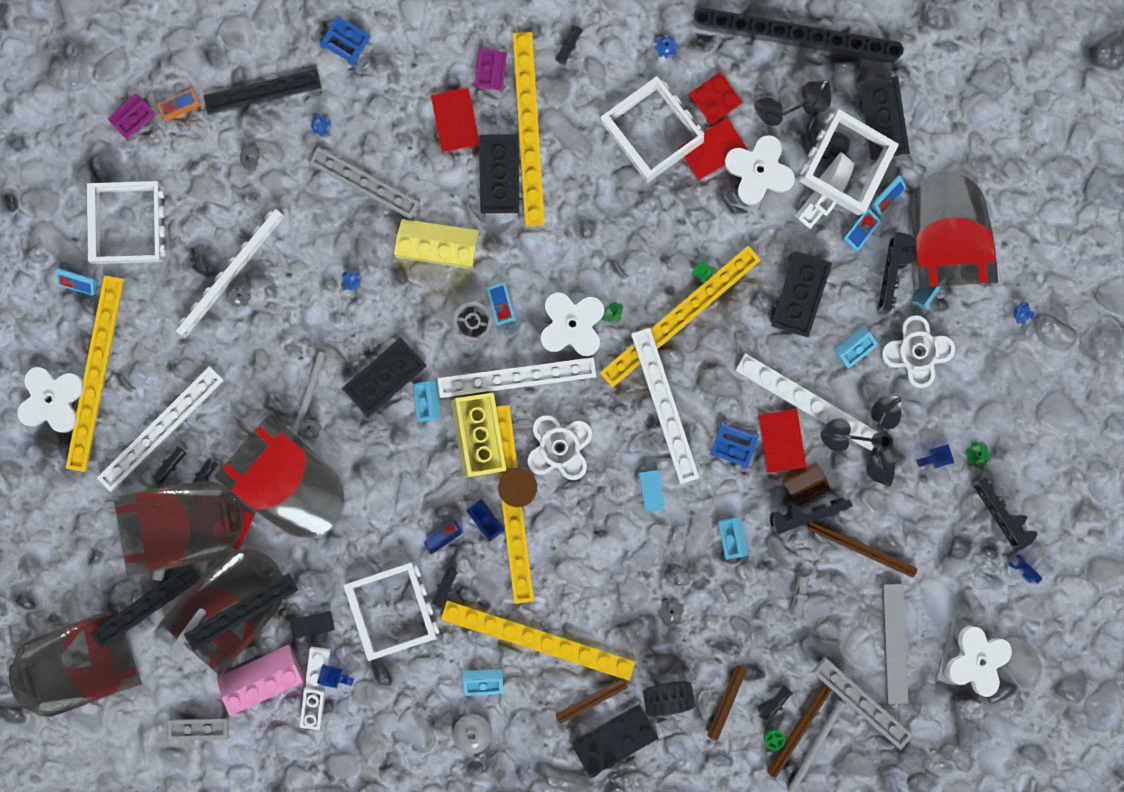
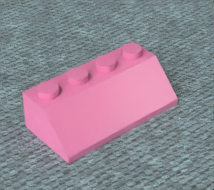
M290 644L217 678L221 698L229 716L306 681Z

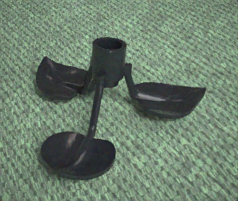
M829 79L806 83L802 87V97L805 101L787 111H782V104L778 100L769 97L756 100L754 108L764 123L770 126H777L783 121L782 115L785 116L804 106L806 113L813 114L808 127L809 133L801 135L802 147L809 154L812 147L816 146L818 142L816 138L820 130L812 131L815 119L819 112L826 111L831 104ZM830 141L821 159L829 158V153L831 150Z
M887 396L879 399L873 405L871 418L878 422L877 427L882 433H875L872 438L849 435L851 432L849 423L844 419L836 418L829 421L821 430L822 442L829 449L838 452L848 448L849 439L872 442V445L878 448V450L875 452L876 456H871L868 459L866 473L873 481L891 487L895 474V460L892 453L887 451V449L892 447L893 438L884 429L890 430L899 424L902 397Z

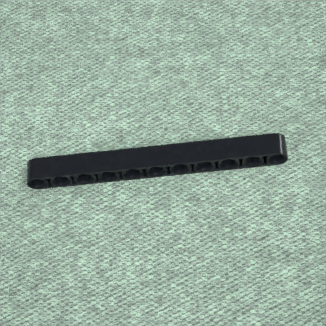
M698 8L693 16V25L700 30L883 62H897L904 52L903 45L898 41L727 11ZM704 15L707 20L699 22L697 16ZM722 18L726 24L720 26L716 23V20ZM743 22L745 28L739 29L735 23ZM761 25L764 31L757 32L754 26ZM774 29H781L783 31V35H776L774 33ZM793 32H800L802 38L796 39L793 36ZM812 36H820L821 42H815ZM831 39H839L841 45H833ZM851 42H857L860 48H852ZM870 45H876L879 52H872ZM890 48L896 49L897 52H898V55H897V56L891 55L890 52H889V49H890Z

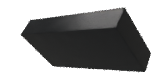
M332 611L292 619L296 639L335 630Z

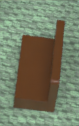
M817 463L782 480L790 494L792 503L796 506L831 490L825 474Z

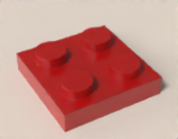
M718 72L688 94L710 126L743 104L721 72Z

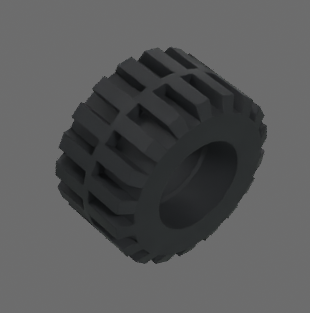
M689 681L654 685L642 691L646 715L651 717L683 713L696 707L692 683Z

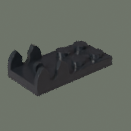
M898 76L857 83V93L861 99L859 108L863 114L864 124L899 144L893 156L910 154ZM867 138L870 160H876L883 147Z
M519 134L479 135L480 214L520 213Z
M895 232L890 237L877 314L886 315L892 308H895L896 297H894V291L898 289L900 278L897 277L898 269L905 268L914 260L910 254L906 253L910 246L917 243L916 239L909 234Z
M797 251L793 252L771 323L772 327L809 338L833 262Z
M400 337L343 386L341 390L365 417L370 419L378 409L384 407L394 395L420 374L427 365Z
M985 477L977 478L971 482L1013 549H1024L1035 541L1037 531H1024L1022 527L1028 517L1026 515H1009L1005 509V501L1001 496L996 495L994 492L995 486L990 479L987 480Z
M839 497L831 500V505L829 506L821 504L811 508L813 512L804 514L802 509L796 505L788 506L787 514L783 515L778 511L771 513L770 525L773 533L778 535L853 507L850 499Z
M637 704L571 741L570 744L589 778H594L601 771L612 768L617 762L659 738L641 705Z

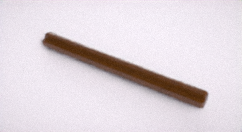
M816 521L810 522L807 526L808 530L913 578L917 573L918 569Z
M824 682L767 770L770 776L776 778L832 691Z

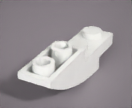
M840 152L819 179L843 192L852 174L854 163ZM815 191L795 217L811 229L822 214L827 216L836 202Z
M310 648L300 728L320 730L327 690L331 649Z

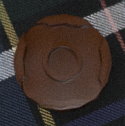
M522 468L511 469L500 478L498 484L499 495L509 506L524 507L535 498L537 482L528 470Z

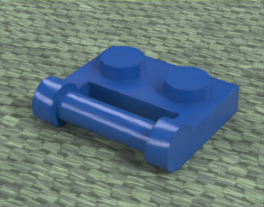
M337 16L321 41L320 47L329 49L347 60L348 64L354 66L371 39V35ZM334 37L354 49L353 54L332 43L331 39Z
M722 421L710 455L748 468L759 434H750L728 426V423ZM727 433L750 442L749 446L747 447L725 439L723 435Z

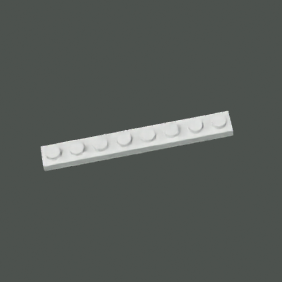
M275 209L266 215L264 224L261 227L258 226L253 231L251 240L243 243L239 249L241 252L237 257H232L227 263L228 268L224 273L220 272L214 280L215 284L203 292L202 300L199 303L196 302L189 311L191 313L187 318L184 317L180 320L176 332L185 338L281 222L284 218L282 213Z
M647 328L632 333L631 337L679 483L682 484L697 479L699 475L651 329Z
M746 353L735 370L825 425L833 419L840 418L849 423L851 427L849 435L872 438L875 433H879ZM850 439L869 451L874 447L870 441Z
M593 357L438 378L440 398L596 378Z
M209 366L97 479L110 492H113L224 380Z

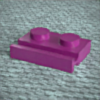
M479 48L475 88L503 91L507 51L502 52Z
M135 93L108 120L128 141L152 120L156 114Z

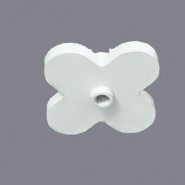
M773 136L760 138L753 152L742 148H735L725 158V167L728 172L741 178L738 187V197L746 205L759 203L767 189L783 193L788 191L794 184L795 177L793 171L789 167L778 163L782 146L780 141ZM757 167L763 168L764 171L762 173L757 172Z
M563 293L550 295L545 302V310L553 322L541 334L543 347L550 352H558L567 345H572L575 351L582 356L595 354L599 349L600 339L592 326L603 317L604 306L602 302L595 297H587L575 305ZM570 321L576 322V326L574 328H571L569 326Z
M911 316L902 325L903 339L886 344L882 349L881 356L883 362L891 368L905 367L907 379L912 386L925 388L934 381V364L949 361L954 356L955 345L948 337H932L928 322L921 316ZM915 349H919L921 351L920 356H917L915 354Z
M35 367L29 370L24 382L31 396L19 406V420L27 426H38L47 420L55 431L62 433L74 429L77 424V414L72 408V402L78 399L84 391L82 379L75 374L67 373L55 380L51 373L44 368Z
M551 416L538 418L534 423L533 432L540 442V446L529 454L528 466L535 474L543 475L554 468H558L565 478L569 480L580 479L585 474L587 465L579 451L591 441L592 431L590 426L585 422L575 421L562 428L557 420ZM559 444L564 447L561 452L556 450V446Z
M967 626L959 634L960 652L958 656L948 662L946 676L952 683L958 685L971 681L972 687L977 694L989 697L995 694L999 688L997 668L1005 665L1010 660L1012 654L1011 646L1006 640L1000 638H993L987 641L984 632L980 628Z

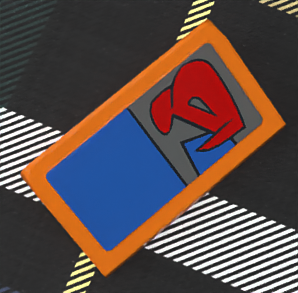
M193 88L157 104L165 122L201 106Z

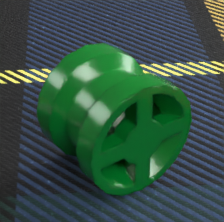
M703 259L691 274L698 276L700 281L704 283L716 268L709 266L707 261Z
M770 729L764 735V743L771 750H779L784 746L785 737L779 730Z

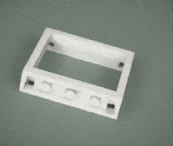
M657 76L600 117L602 125L647 183L704 142V132L701 130V127L699 125L695 126L689 111H684L681 108L679 98L675 94L672 96L668 91L670 89L668 84L663 80L661 81ZM657 90L694 139L650 170L613 121Z
M838 109L830 113L825 120L826 126L824 130L819 132L816 138L818 142L808 154L809 160L807 164L802 166L801 176L798 181L859 216L866 212L899 144ZM839 122L883 147L858 200L851 198L813 176Z
M158 181L87 183L88 262L92 264L163 262V257L166 256V247L163 245L162 238L166 234L165 226L162 225V218H165V207L162 206L165 190ZM154 191L155 255L100 257L99 192Z
M413 562L344 585L368 661L437 638L439 633L436 622H432L430 616L433 614L430 603L426 604L424 596L427 595L424 584L420 585L418 579L421 576L418 565L414 566ZM408 570L428 635L375 652L355 587Z

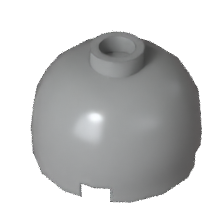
M467 302L456 310L453 316V326L461 338L467 341H478L489 334L492 327V316L483 304Z
M467 714L462 716L453 728L455 745L467 754H477L484 751L492 739L490 723L481 715Z

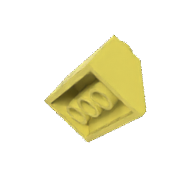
M402 219L397 234L394 255L396 258L473 269L479 230Z
M494 393L451 400L463 478L506 471Z

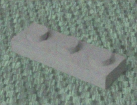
M951 622L936 674V680L956 685L947 678L946 666L952 658L959 655L958 637L962 629L967 626Z
M229 718L168 720V741L229 739Z

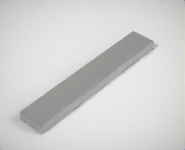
M317 147L309 161V165L412 220L421 204L419 201L320 147Z
M883 584L887 704H908L904 585Z
M826 657L814 668L813 674L897 748L901 750L913 737L910 731Z

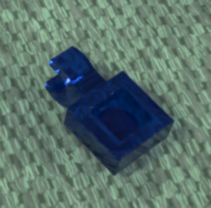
M949 444L928 450L930 456L916 460L918 467L933 464L934 469L954 463Z
M1019 554L1015 555L1019 561L1017 565H1014L1011 561L1008 562L1010 568L1019 569L1023 573L1021 577L1029 584L1031 582L1038 584L1043 579Z
M323 664L317 683L337 688L338 683L352 686L354 678L348 677L349 675L342 674L343 669L340 667Z

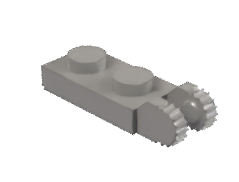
M199 608L169 650L171 657L176 658L184 651L183 644L187 640L183 634L206 621L208 617L205 616L207 613L205 610Z

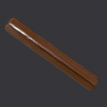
M737 665L707 734V737L716 741L719 739L747 672V669L743 666Z
M620 679L556 714L558 722L562 724L627 689L628 685L625 679Z

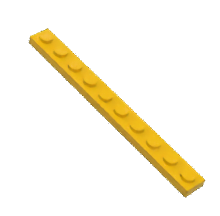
M532 32L513 33L525 227L545 226Z
M749 246L743 249L651 328L657 349L761 261ZM634 344L600 372L601 376L612 388L640 365Z
M105 275L103 278L83 378L84 391L79 398L76 413L77 424L72 433L66 469L87 472L125 282L121 278Z
M510 405L496 407L506 471L498 472L499 481L505 472L517 468ZM502 500L514 604L533 602L534 596L523 508L509 506Z
M448 600L441 617L443 621L630 681L635 665L633 660Z

